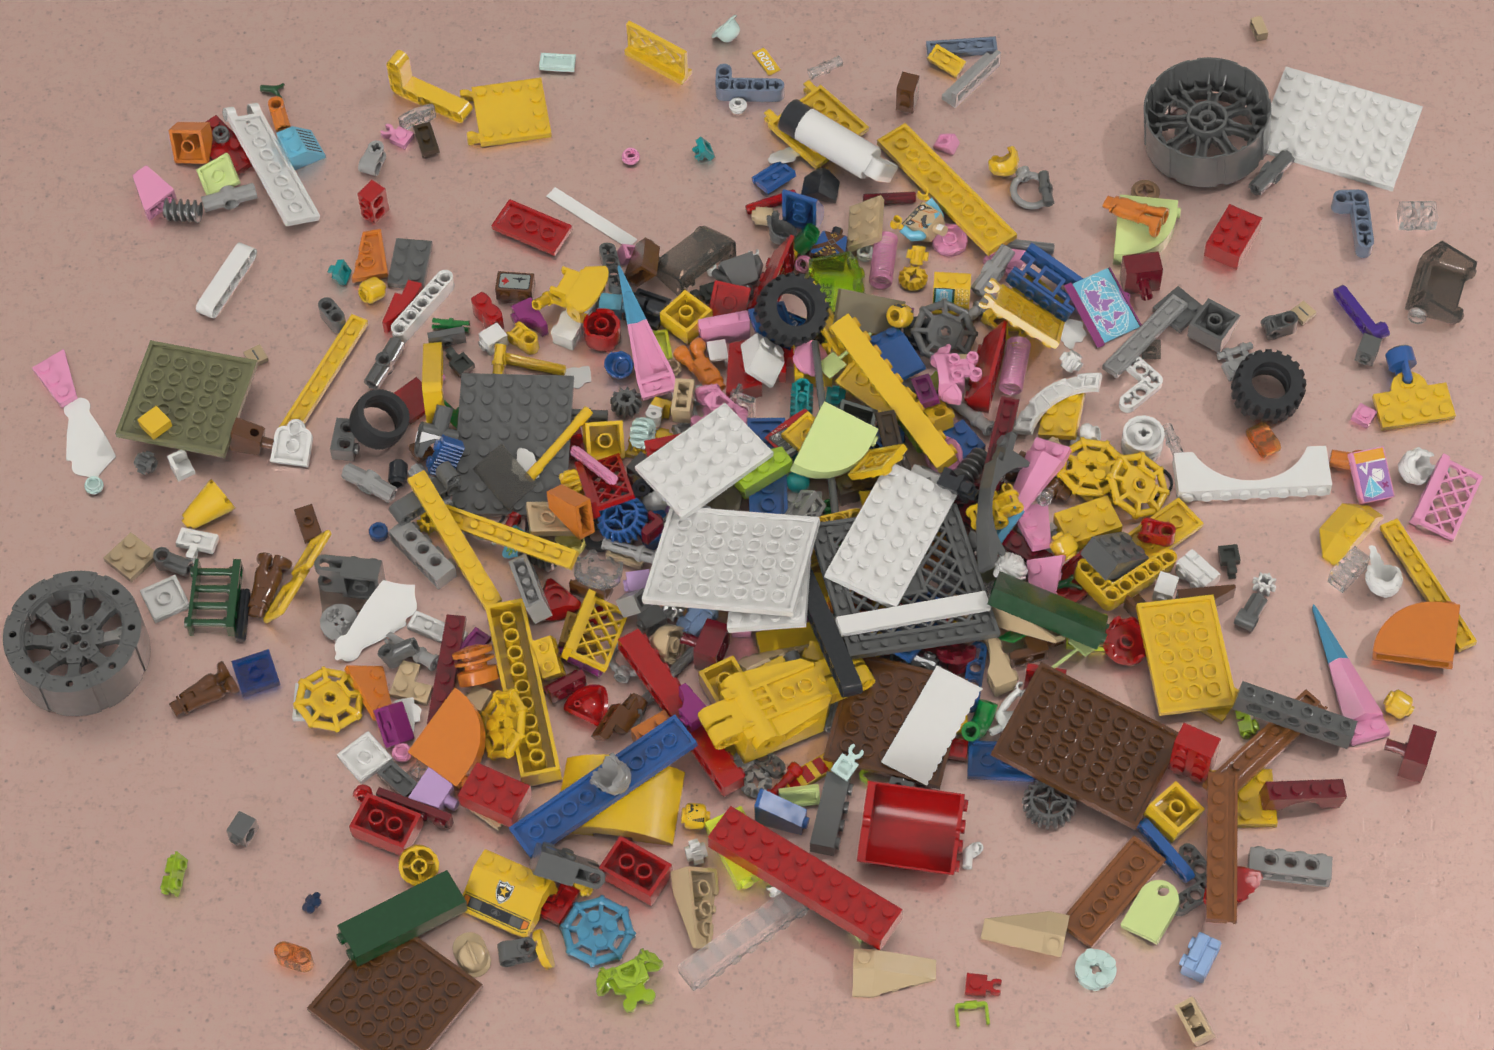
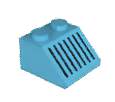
M292 126L276 133L277 139L294 170L326 158L311 130Z

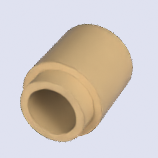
M756 207V210H752V221H755V225L767 226V215L772 216L773 211L778 212V210L768 207Z

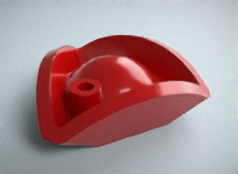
M549 578L546 580L543 591L552 616L545 620L566 618L567 611L575 613L581 606V601L554 579Z
M592 684L576 690L566 700L564 710L598 726L608 710L607 690L602 685Z

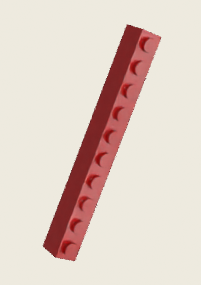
M637 628L619 638L618 649L661 710L665 709L670 717L675 714L679 718V709L683 706V702L679 697V686L681 684L677 677L671 675L668 664L661 661L657 649L651 647L645 633L642 634ZM703 725L692 733L689 731L698 744L691 752L722 796L725 797L743 787L745 773L740 766L737 767L734 763L733 755L724 748L717 750Z

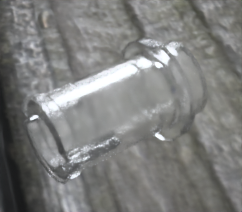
M1045 488L1036 498L1040 506H1048L1054 497L1053 489Z

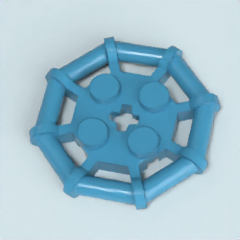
M605 895L573 903V908L559 926L567 955H572L594 968L596 965L610 961H620L630 942L636 937L628 907H623L611 901ZM599 906L598 911L592 910L587 914L584 909ZM604 906L617 912V914L612 916L604 912ZM579 913L582 917L577 926H571ZM620 919L623 921L625 931L618 929L617 922ZM595 928H601V931L603 933H598L597 936H595L593 930ZM571 933H577L579 942L573 944ZM619 937L623 938L620 945L616 949L614 947V944L616 943ZM583 947L584 949L592 952V955L590 956L580 951L579 949ZM605 949L606 951L610 950L611 952L608 954L597 956V953H600V951Z

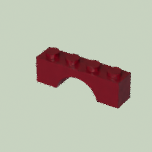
M1343 779L1266 782L1259 791L1263 810H1283L1290 805L1302 802L1317 803L1320 808H1340L1347 798Z

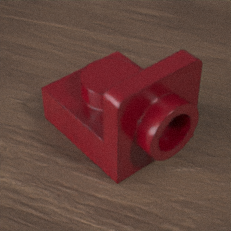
M651 510L647 513L649 523L641 531L642 541L647 545L657 538L664 528L663 518Z

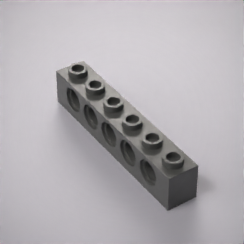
M1244 681L1240 685L1232 708L1345 749L1348 748L1354 736L1358 722Z

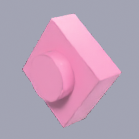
M1360 403L1353 413L1351 421L1368 429L1376 417L1377 411Z

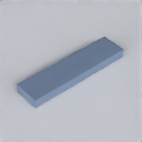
M996 36L926 41L927 57L936 44L958 57L984 55L986 52L991 55L998 50Z

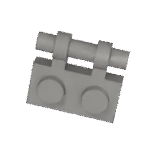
M1243 342L1230 349L1228 347L1223 349L1222 352L1216 353L1218 360L1224 358L1226 362L1222 363L1221 368L1229 382L1233 380L1240 362L1249 355L1248 350L1253 349L1252 342ZM1240 353L1241 357L1233 358V355Z

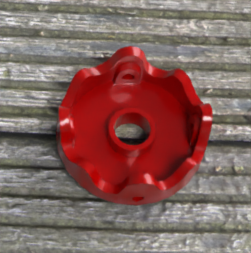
M1120 616L1115 617L1109 623V629L1105 631V633H1108L1104 644H1102L1105 653L1110 659L1121 665L1130 666L1140 663L1145 659L1146 652L1139 621L1135 617L1121 619ZM1127 639L1131 645L1125 646L1121 640Z

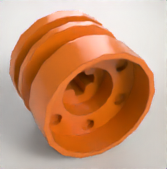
M491 644L467 646L452 654L453 660L462 659L454 663L455 667H464L465 669L457 674L460 687L476 686L500 677L497 665L487 664V661L495 657L494 654H485L493 650Z

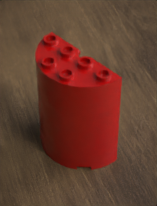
M868 781L857 862L954 875L955 872L959 873L960 860H957V855L962 854L963 840H960V834H965L966 820H962L963 812H967L969 800H966L965 794Z

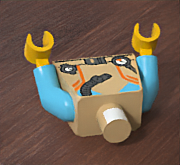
M925 186L922 187V191L925 194H921L918 190L917 197L926 202H921L903 222L899 215H895L890 222L892 229H900L899 232L912 242H931L937 235L945 236L948 232V227L945 226L943 219L944 215L933 198H929V189Z

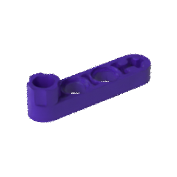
M1341 285L1333 290L1335 299L1363 335L1366 333L1380 339L1390 335L1387 324L1382 321L1375 324L1345 285Z

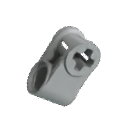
M375 140L370 142L359 161L358 170L360 172L373 176L379 174L386 160L384 145L381 141Z

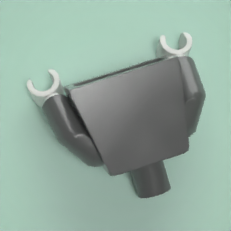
M756 249L755 254L749 250L748 253L720 262L718 269L716 263H712V269L706 267L708 276L714 277L717 281L752 288V285H755L760 278L763 263L759 256V250ZM751 289L750 297L753 296V289Z

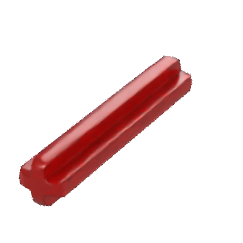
M782 193L746 204L747 214H752V210H756V207L771 208L781 205Z

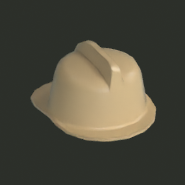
M472 932L463 933L458 936L452 947L458 966L473 978L484 975L491 965L490 954L484 940L480 935Z

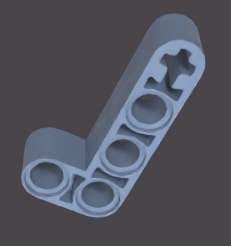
M720 64L716 68V97L720 101H731L736 97L743 98L746 102H780L784 99V82L781 79L732 78V68L730 65Z
M1359 189L1338 190L1333 195L1331 209L1338 214H1350L1355 253L1360 258H1367L1371 255L1374 244L1368 194Z

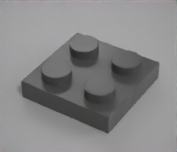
M1177 286L1159 301L1152 311L1155 312L1172 294L1187 302L1188 307L1170 324L1172 328L1180 333L1189 326V323L1203 305Z

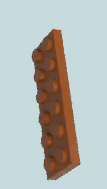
M1133 836L1066 913V915H1070L1067 932L1088 948H1093L1137 897L1141 888L1149 883L1166 863V858Z

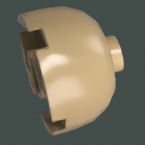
M666 624L659 627L651 636V647L657 649L662 662L674 664L679 653H684L686 645L680 644L681 636H684L683 627Z

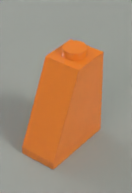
M562 484L547 491L549 509L578 539L581 540L595 532L590 498Z

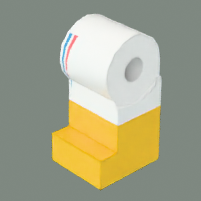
M656 396L647 408L645 416L654 421L656 425L655 430H658L662 419H669L671 416L672 401Z

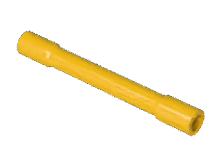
M583 407L564 432L524 474V477L529 482L533 483L566 442L592 416L593 412L588 407Z

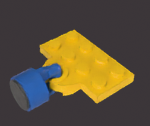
M1399 345L1389 349L1385 357L1389 371L1395 373L1396 377L1393 378L1389 392L1377 393L1372 396L1381 431L1455 419L1456 414L1447 383L1428 385L1420 374L1411 371L1417 364L1411 346Z

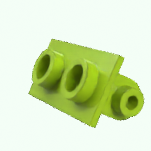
M1235 710L1238 720L1244 718V720L1238 722L1239 733L1243 739L1250 738L1252 734L1256 735L1258 730H1260L1258 720L1254 716Z
M175 851V855L171 854L167 858L165 873L170 875L163 876L160 886L162 894L168 895L171 892L179 897L188 862V859L178 851Z

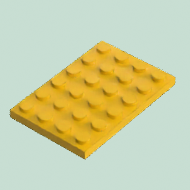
M1214 595L1137 603L1136 610L1159 716L1233 707L1236 693Z

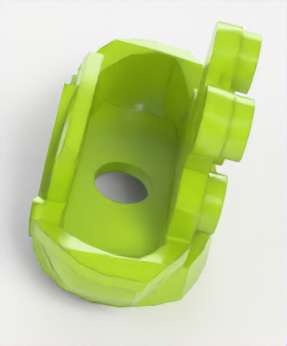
M642 948L634 959L617 967H611L607 970L603 966L600 967L596 979V993L598 996H604L612 988L615 995L625 994L624 1010L632 1013L636 1010L637 1002L643 1000L646 1004H652L655 1001V992L644 987L645 983L649 980L647 972L659 971L664 963L662 960H659L655 953Z

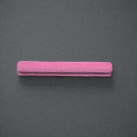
M574 445L571 447L570 454L608 484H616L618 477L579 446L576 447Z

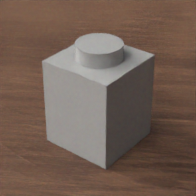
M644 588L625 593L616 600L623 618L639 614L651 606V604H643L642 602Z

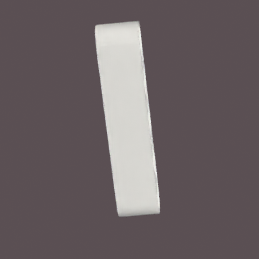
M240 242L236 244L196 305V312L212 319L218 316L254 262L257 249Z
M439 271L391 325L393 338H399L403 343H406L449 296L455 287L451 271Z

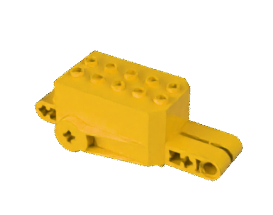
M863 658L853 659L852 662L860 677L864 691L873 686L875 679L867 665H865ZM796 659L744 672H737L728 676L720 684L719 702L703 708L698 712L697 716L717 750L733 745L743 764H746L823 732L829 715L830 705L845 698L841 697L825 659L815 663L804 659Z

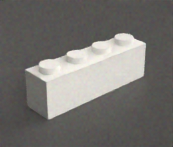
M600 297L596 301V303L584 313L590 315L591 313L596 312V309L599 308ZM567 308L565 311H562L559 322L551 330L553 343L572 351L584 333L583 323L575 322L567 314Z

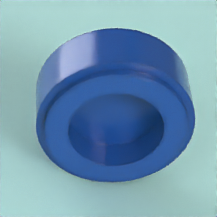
M381 522L372 524L369 528L370 538L375 542L386 540L389 535L387 526Z

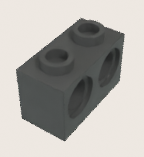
M336 418L330 446L331 456L334 460L355 461L356 454H359V441L352 432H347L351 431L350 419Z

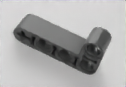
M449 461L441 463L436 469V477L431 479L443 501L456 494L462 486L461 476ZM414 491L397 500L389 507V512L401 526L426 512Z

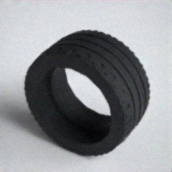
M384 389L370 390L359 398L351 411L349 418L351 432L360 443L368 448L376 450L390 448L406 432L410 421L409 410L404 401L393 392ZM374 407L385 411L392 418L395 430L385 432L373 428L367 422L364 409Z

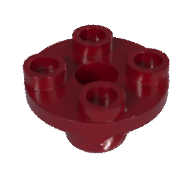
M966 643L937 647V658L947 663V671L960 675L966 671L967 664L976 658V646Z

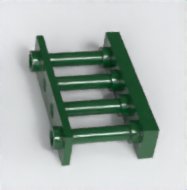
M195 559L194 566H191L190 569L192 585L188 617L184 619V627L188 629L190 636H194L195 627H223L227 630L228 636H235L239 593L242 589L244 571L241 559H233V565L229 568H202L199 559ZM201 576H229L231 578V582L227 585H200ZM199 593H227L229 600L225 602H198ZM197 609L225 610L227 617L223 619H196Z

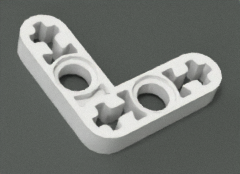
M1138 357L1126 369L1139 382L1120 397L1119 408L1125 413L1133 412L1162 388V376L1141 357ZM1142 367L1146 372L1140 374L1136 369ZM1141 389L1144 390L1146 394L1144 396H1139L1136 394V391Z

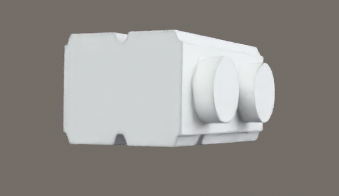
M1193 549L1180 558L1175 567L1177 576L1189 582L1191 588L1215 586L1220 580L1221 574Z

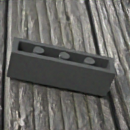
M827 771L810 840V852L834 856L835 849L839 850L841 838L838 837L839 831L843 832L845 820H843V814L848 813L849 802H847V797L852 795L854 784H850L851 777L846 782L835 773Z

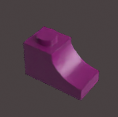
M531 297L511 306L512 314H510V317L514 324L520 321L529 329L537 331L542 337L549 334L547 322L539 310H535L532 307L531 302L533 300Z
M684 683L679 686V697L683 702V706L679 709L678 719L692 733L702 726L697 714L707 706Z

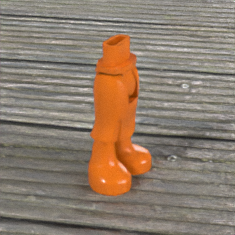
M1107 196L1102 206L1108 209L1109 213H1113L1117 217L1134 221L1137 224H1145L1149 227V234L1155 238L1159 235L1161 226L1166 223L1169 216L1168 208L1149 206L1146 203H1138L1120 196L1115 198Z
M702 338L694 339L689 349L685 345H681L674 350L673 357L675 360L688 367L689 371L696 376L703 386L718 384L721 391L726 388L719 370L711 363L709 357H706L704 354L706 343Z

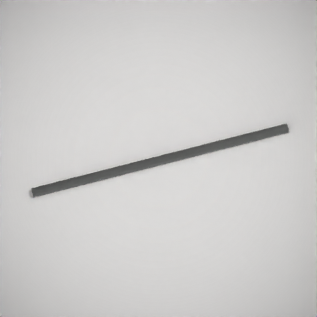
M814 340L811 342L820 409L824 401L826 402L819 342ZM835 477L827 478L831 514L839 512Z

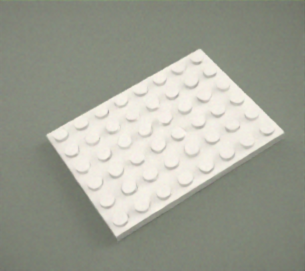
M1285 67L1271 103L1270 144L1266 154L1276 157L1282 150H1287L1295 158L1294 163L1393 192L1423 106Z
M670 507L643 592L642 602L643 604L794 617L820 526V518L700 508L688 518L682 520Z

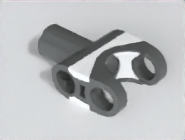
M437 405L432 424L424 421L420 423L414 447L416 457L422 458L425 450L427 451V448L435 443L437 439L440 440L443 434L458 439L459 432L449 428L453 408Z

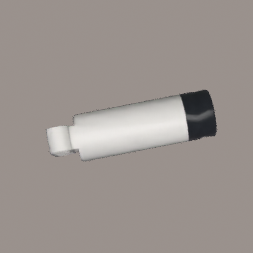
M798 99L792 100L785 107L779 118L778 129L860 179L868 176L876 181L890 183L898 169L896 164L880 157L881 150L879 147Z

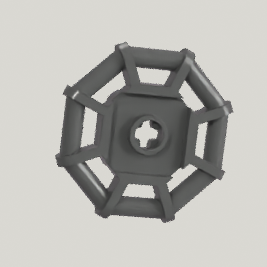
M942 298L941 301L927 306H921L914 326L911 328V333L915 338L920 355L929 359L931 355L935 354L929 351L932 347L939 349L946 346V344L951 345L950 351L956 348L959 351L957 354H968L976 337H978V332L973 325L969 310L947 301L946 298ZM940 308L942 309V313L934 316L931 313ZM948 309L959 314V316L956 317L948 313ZM926 316L929 319L926 328H921ZM962 318L965 322L968 331H965L964 328H962L961 326ZM947 328L949 336H943L941 330ZM921 333L926 334V340L929 342V345L927 347L925 346ZM968 336L965 347L961 345L963 337Z

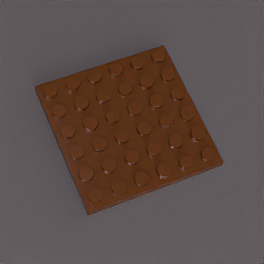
M876 656L863 658L865 665H867L875 679V683L870 688L864 690L862 694L850 696L838 702L823 760L836 763L842 753L848 756L849 747L855 744V748L852 750L855 755L859 754L861 750L864 751L863 756L855 760L859 764L857 769L888 777H900L907 781L924 785L883 764L881 761L927 684L933 670ZM951 745L947 748L946 754L942 756V761L937 765V770L933 772L932 778L928 781V787L940 789Z
M415 937L358 967L354 960H348L307 1007V1010L360 1050H431L480 992L483 984L420 938Z

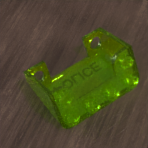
M851 251L809 259V276L814 279L816 285L819 283L822 286L820 290L822 293H826L827 298L825 300L829 302V307L833 314H835L838 289L865 292L863 278H865L863 267L860 268L858 259L854 258Z

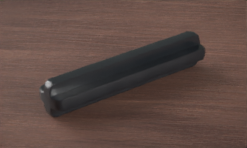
M242 588L239 593L235 640L237 642H244L246 640L248 604L251 596L250 589Z

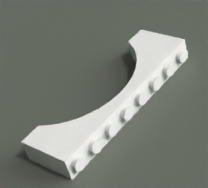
M1307 446L1304 454L1293 467L1277 476L1262 480H1240L1219 474L1203 464L1193 452L1174 453L1172 461L1176 496L1185 503L1192 501L1209 502L1211 500L1228 501L1231 499L1248 500L1250 498L1267 499L1269 497L1286 498L1288 496L1330 495L1332 488L1326 446Z

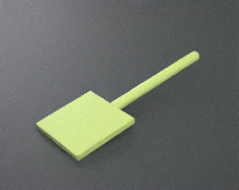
M847 350L840 356L832 352L821 361L822 372L829 379L847 366L842 360L848 354Z
M1070 639L1068 643L1075 649L1051 667H1058L1077 651L1086 657L1095 649Z

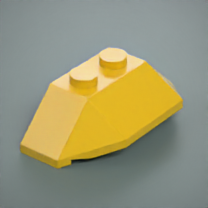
M1342 503L1319 528L1322 558L1336 568H1339L1384 516L1369 505Z

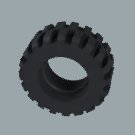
M789 272L786 275L781 274L764 286L760 291L761 293L757 296V305H755L754 312L758 314L755 317L756 323L760 322V331H765L767 333L765 337L769 340L775 339L774 343L777 345L783 343L785 347H791L792 345L797 347L804 343L806 344L815 338L826 325L825 321L829 318L827 310L830 308L829 302H825L827 295L825 292H821L822 286L819 283L815 285L813 283L814 279L810 276L806 279L804 278L805 274L802 273L797 275L794 272ZM792 294L803 301L807 310V318L802 325L792 326L781 319L777 311V300L781 295Z
M1266 349L1265 352L1258 350L1255 351L1254 355L1250 353L1246 356L1245 360L1240 362L1231 383V396L1233 400L1236 399L1235 406L1242 409L1241 413L1244 416H1250V420L1254 422L1255 420H1260L1261 424H1266L1267 421L1270 424H1277L1278 420L1280 422L1287 420L1298 409L1306 392L1305 373L1303 369L1299 370L1300 364L1297 361L1293 362L1290 355L1287 354L1285 356L1279 350L1276 352H1272V349ZM1260 375L1272 376L1281 382L1285 395L1279 398L1264 397L1255 390L1252 379Z

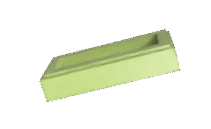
M818 784L778 789L779 797L801 807L819 805L820 803Z

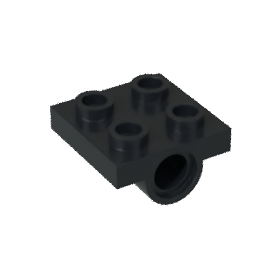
M638 288L633 293L651 329L656 331L661 325L660 312L672 302V299ZM624 313L623 320L627 321L626 314Z

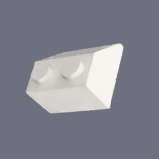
M756 333L741 344L745 372L769 388H772L785 363L784 352L779 345H775L767 337Z

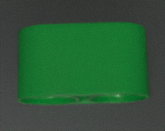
M807 223L796 236L794 249L799 254L805 255L817 242L820 235L819 229L814 224Z

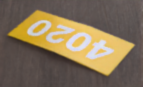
M765 48L752 53L768 75L781 70Z

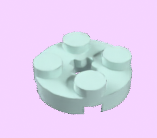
M1089 948L1078 957L1075 964V975L1078 978V982L1084 988L1098 991L1109 987L1115 980L1117 972L1116 960L1107 952ZM1098 966L1101 972L1093 974L1091 967Z

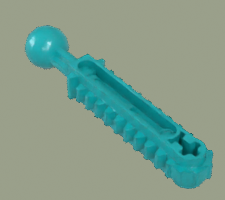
M800 378L792 383L790 417L803 409H807L813 415L814 389L813 384L808 379ZM798 453L792 457L793 463ZM794 472L788 474V489L794 493H800L801 490L808 489L810 478Z

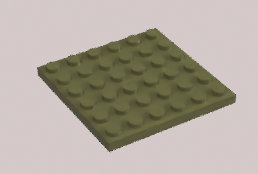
M150 340L117 427L116 437L225 458L231 443L230 433L236 417L239 418L258 367V361ZM157 406L171 420L172 427L153 440L139 426L137 419Z

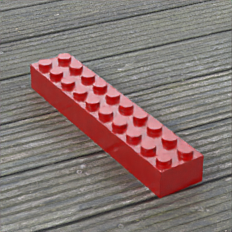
M732 806L728 808L708 835L709 848L877 950L883 948L902 920V908Z

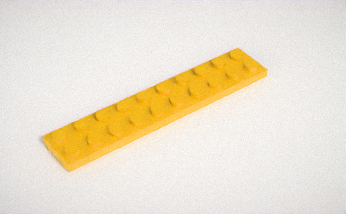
M906 123L877 139V145L921 189L923 186L929 189L928 196L933 198L937 205L988 256L995 253L1001 244L1007 245L1017 239V233Z

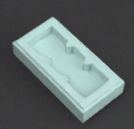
M541 53L539 70L574 72L576 54Z

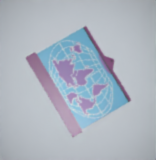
M1110 267L1073 284L1064 285L1097 348L1142 326L1129 302L1130 294L1122 290Z

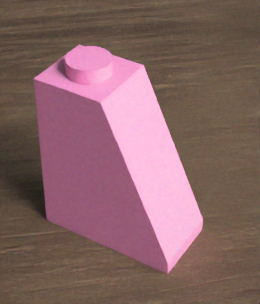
M147 165L132 175L149 221L163 211L165 198H168L169 203H171L173 198L177 200L174 189Z

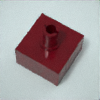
M1159 251L1122 256L1120 270L1122 290L1129 294L1141 293L1143 301H1146L1145 296H1147V300L1152 299L1153 294L1151 291L1160 290L1163 275Z
M707 618L700 636L684 631V636H681L680 644L694 647V669L701 671L724 659L730 645V633H728L727 624Z
M1413 724L1408 741L1405 744L1387 738L1384 750L1399 754L1402 757L1397 776L1421 783L1437 731Z

